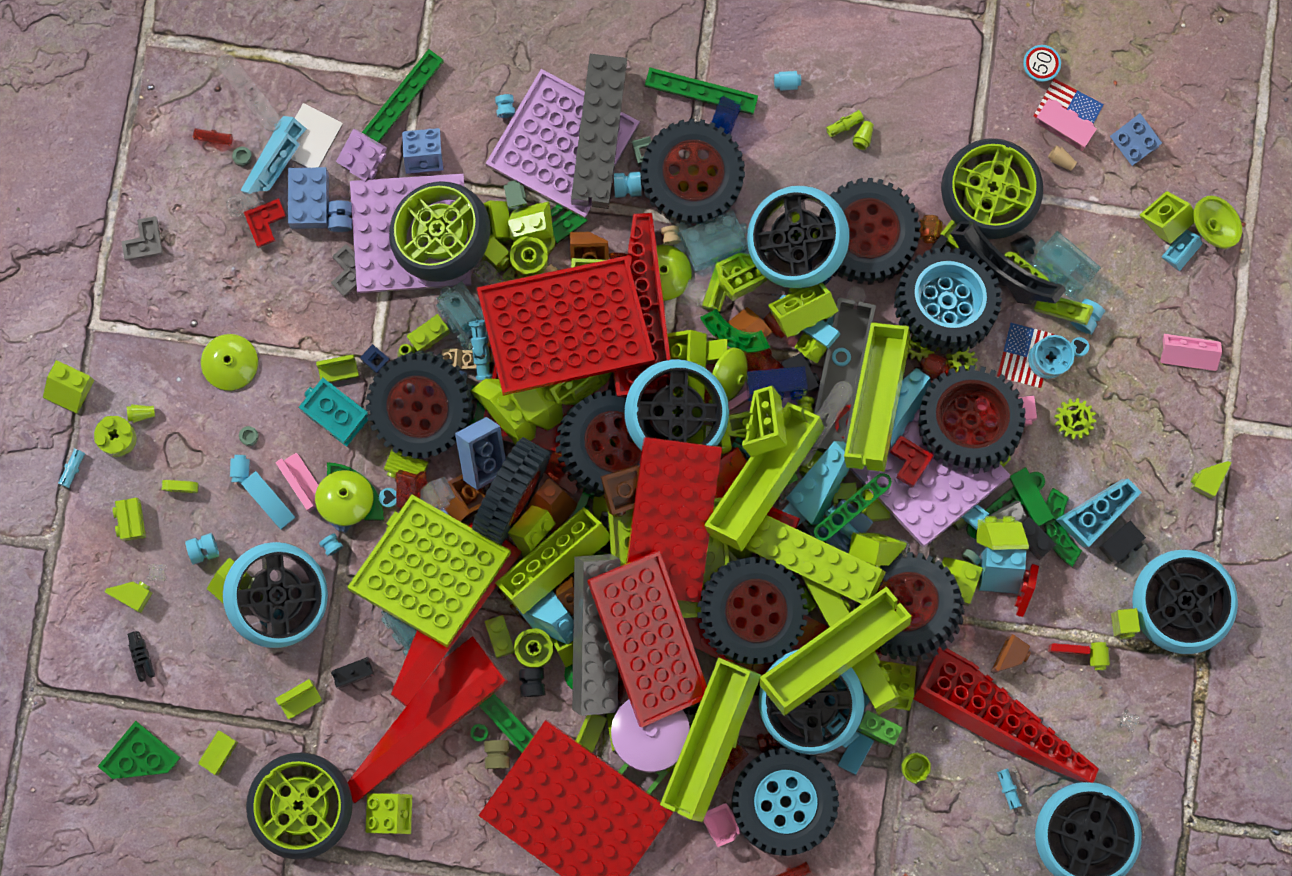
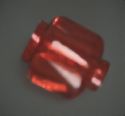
M932 353L927 358L924 357L922 359L920 368L930 379H937L939 381L942 373H945L946 376L948 375L950 365L946 358Z

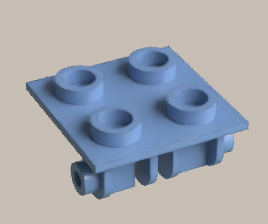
M1141 113L1110 136L1132 166L1150 152L1158 149L1162 144V141Z

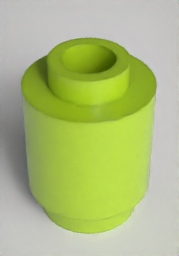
M1106 642L1091 643L1089 654L1090 667H1094V670H1106V666H1110L1109 647L1106 646Z

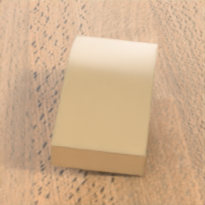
M442 349L443 359H451L454 367L458 365L461 370H477L473 360V350Z

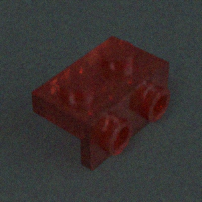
M770 348L759 352H749L745 355L747 370L763 388L770 386L778 378L785 375L784 368L772 356Z
M403 470L396 472V507L403 508L411 495L427 503L425 471H421L418 474Z

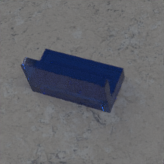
M722 96L712 119L715 127L720 128L721 126L725 129L724 133L731 135L742 103Z

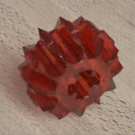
M889 577L888 582L882 580V585L879 586L876 594L887 587L897 598V605L899 603H906L905 597L908 596V592L905 590L906 585L901 583L900 579L897 578L893 581L892 577Z

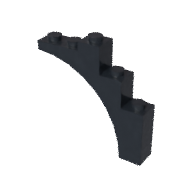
M961 220L950 233L963 255L965 251L970 252L969 258L973 259L976 255L980 258L978 261L980 265L985 262L988 265L986 271L988 272L992 269L994 272L992 280L997 278L999 281L998 285L1007 286L1017 303L1031 305L1034 301L1056 303L1066 291L1062 284L1039 278L1009 260L990 243L975 222Z

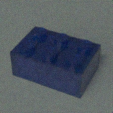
M805 366L747 372L746 387L748 401H752L754 391L768 386L775 388L781 396V401H783V398L791 397V400L802 399V396L806 395L808 389Z

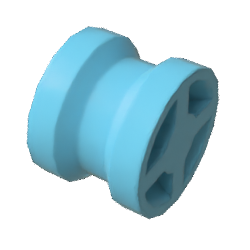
M335 533L327 536L319 543L326 550L325 554L327 557L343 548L342 543L337 541Z

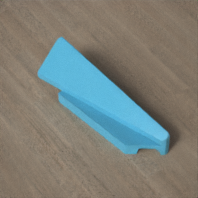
M283 116L241 191L252 194L253 192L270 190L300 144L296 140L307 128L294 117Z

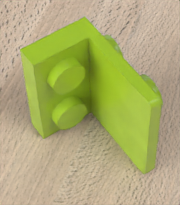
M880 660L879 667L883 666L890 678L887 682L889 685L894 684L900 696L897 698L899 704L892 708L910 711L914 698L916 666Z
M367 794L366 833L411 834V794Z

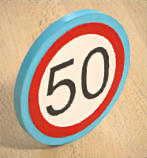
M1037 45L1029 49L1025 54L1023 67L1026 74L1033 80L1046 82L1058 74L1061 68V59L1057 51L1052 47Z

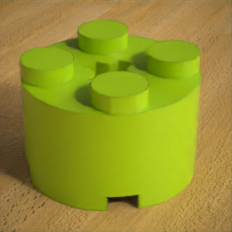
M524 236L513 243L510 250L511 266L515 273L523 278L543 274L549 262L545 244L540 239ZM526 255L532 256L533 259H526Z
M120 416L104 417L97 424L94 431L95 443L109 456L121 457L130 453L136 445L137 436L133 426ZM113 435H119L118 438H112Z
M534 628L525 630L518 635L514 644V652L518 661L527 668H542L552 659L554 646L546 632ZM537 644L539 651L532 654L529 647Z

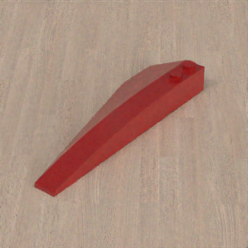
M652 213L633 214L627 258L655 363L614 371L616 397L626 398L633 382L644 370L656 363L670 360ZM663 375L651 382L643 392L641 399L651 400L658 389L667 385V375Z
M507 540L501 545L511 550V554L449 646L445 647L417 630L390 694L404 706L410 703L496 588L495 582L507 573L522 551Z
M474 636L439 663L410 703L347 783L350 787L354 804L508 683V680Z
M938 647V655L934 656L916 689L913 698L915 701L1017 755L1078 781L1094 783L1099 770L1098 767L1080 752L1076 753L1066 740L1062 741L1057 737L1053 729L1044 726L1041 723L1042 720L1020 701L1012 699L1008 695L1007 690L1003 687L999 688L992 682L994 679L988 674L985 676L978 670L979 667L975 663L948 648L943 651Z

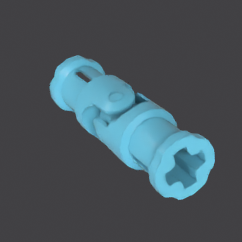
M484 320L471 321L469 326L472 329L471 343L473 346V360L477 369L476 380L491 379L493 374L490 372L489 363L491 362L489 346L487 345L489 340L485 332Z

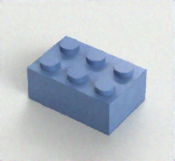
M288 168V224L290 228H327L329 218V172L327 168Z
M485 417L455 433L463 480L476 490L491 483L495 479L497 472L501 469L503 462L506 461L500 426Z

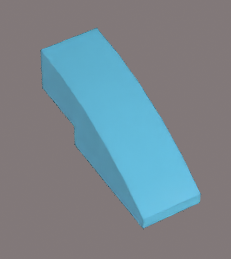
M256 471L241 483L280 529H283L296 518Z

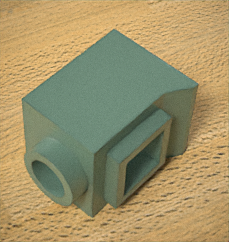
M650 136L632 141V148L638 167L642 166L644 157H641L639 149L648 147L649 143H651Z
M510 181L507 185H504L509 212L527 207L523 185L520 186V182Z

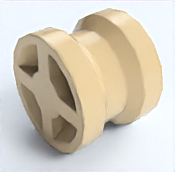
M667 226L660 229L664 237L662 240L663 245H675L681 242V238L678 236L679 226Z

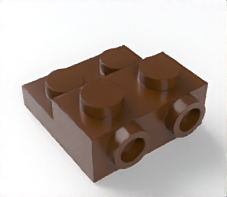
M638 465L601 476L608 511L612 515L615 514V517L626 514L627 510H634L640 468Z

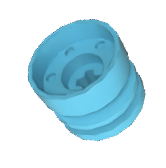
M1046 336L1030 349L1028 355L1029 367L1034 374L1041 378H1056L1069 370L1073 364L1074 349L1071 343L1063 336ZM1049 355V357L1053 360L1049 362V359H1046V356Z

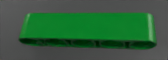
M880 473L816 526L814 530L815 537L820 541L829 540L891 487L892 480L890 476ZM880 477L887 478V487H879L877 480ZM869 489L873 492L874 496L871 500H865L862 497L864 490ZM850 502H855L858 504L859 509L857 512L851 513L848 511L847 505ZM837 514L844 518L841 525H835L832 522V518ZM821 527H826L829 531L828 536L825 538H821L817 534L818 529Z

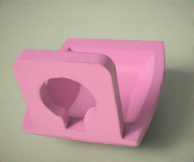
M727 803L706 812L704 823L711 837L716 842L717 847L734 841L736 836L740 834L735 816Z

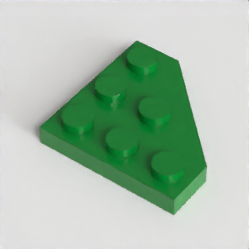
M135 721L97 767L112 779L166 774L173 769L181 757L138 721Z

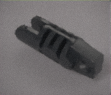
M139 631L128 633V646L139 682L145 681V671L149 678L155 677L145 640L142 639Z

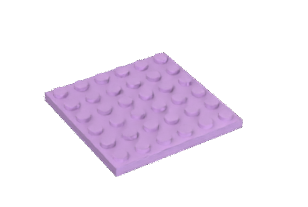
M541 69L487 160L486 166L513 181L520 182L524 187L585 218L592 207V198H589L588 207L571 205L585 92ZM621 112L614 167L640 124V121Z
M463 174L350 181L357 293L471 286V271L456 279L442 282L426 281L411 275L396 260L389 240L392 215L398 204L407 194L431 182L444 181L464 186ZM443 200L433 204L451 205L455 200ZM454 216L451 221H454L457 216ZM414 220L407 233V244L413 240L411 231ZM428 258L424 263H439L450 258L441 260Z
M946 408L942 416V427L947 438L962 447L982 448L983 446ZM918 409L915 413V418L912 422L908 423L902 436L927 451L928 445H923L922 436L919 435L920 426H918L920 409ZM890 447L885 472L867 470V466H864V469L850 468L864 485L880 473L890 476L892 480L891 487L878 500L923 548L1010 478V474L1001 465L995 469L991 465L988 472H984L983 468H980L978 474H973V468H969L968 474L962 473L963 467H958L956 472L952 470L953 465L950 463L947 468L942 465L943 459H940L938 462L932 459L912 488L896 478L905 462L892 455ZM880 477L877 480V484L879 487L885 488L888 485V480L885 477Z

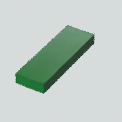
M1024 467L1010 475L1009 479L1031 519L1038 526L1053 519L1051 511L1027 468Z

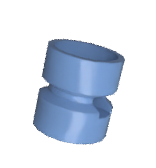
M342 200L328 202V215L330 217L327 221V229L332 232L351 231L352 218L349 216L352 215V203Z

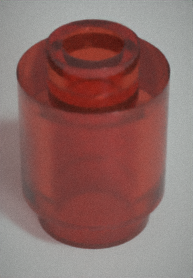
M770 311L763 320L772 331V334L782 339L785 334Z

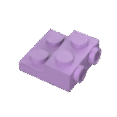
M353 129L336 162L350 170V173L364 181L372 180L377 174L378 170L376 168L378 164L382 163L386 157L385 151L387 148L357 129Z

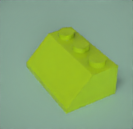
M822 282L811 287L800 288L768 305L781 330L787 337L795 336L801 330L813 327L817 322L828 319L838 312L831 292Z

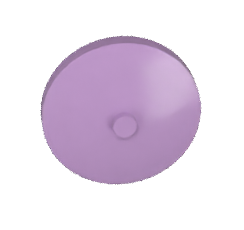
M627 700L619 708L613 719L611 738L617 755L625 764L642 772H660L677 763L690 726L687 716L682 709L641 728L637 723L630 700Z

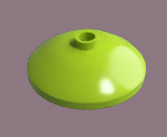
M1206 196L1196 203L1194 208L1195 226L1208 243L1218 248L1227 249L1239 242L1242 236V224L1237 212L1227 201L1217 196Z
M656 245L663 301L672 300L679 297L688 288L692 276L691 265L687 256L678 248L670 245ZM665 267L667 271L662 273L660 268Z
M235 334L218 336L210 341L203 350L201 356L202 373L207 381L218 389L225 391L238 390L249 384L254 378L258 369L257 352L254 346L242 336ZM226 357L231 358L229 363L224 362Z
M730 348L725 351L717 361L712 373L722 385L728 401L732 400L740 392L747 377V359L744 352L738 348Z
M348 470L337 471L329 474L320 482L315 494V503L319 514L326 521L338 526H349L360 522L368 515L373 505V491L369 482L362 475ZM342 491L347 492L344 496L340 495Z

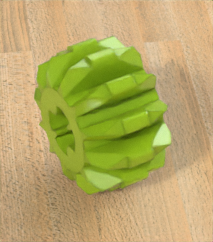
M968 347L965 352L961 353L959 348L956 354H947L946 358L949 360L945 362V365L951 366L947 371L949 372L950 369L954 368L955 372H958L959 366H962L958 362L959 358L965 361L963 365L965 366V371H969L970 365H975L973 363L978 361L977 358H972L975 352L972 351L969 354Z

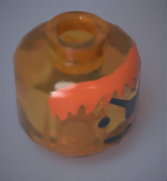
M924 215L918 221L921 225L918 231L920 232V239H923L924 243L934 244L935 240H938L941 236L943 222L936 215Z

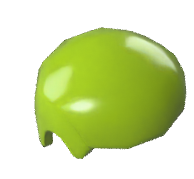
M918 752L911 753L902 761L901 771L906 780L917 784V782L926 780L931 771V763L925 755Z

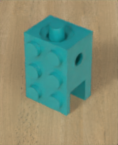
M323 377L314 389L309 387L304 393L306 398L299 406L302 413L346 447L368 422L367 416L369 413Z

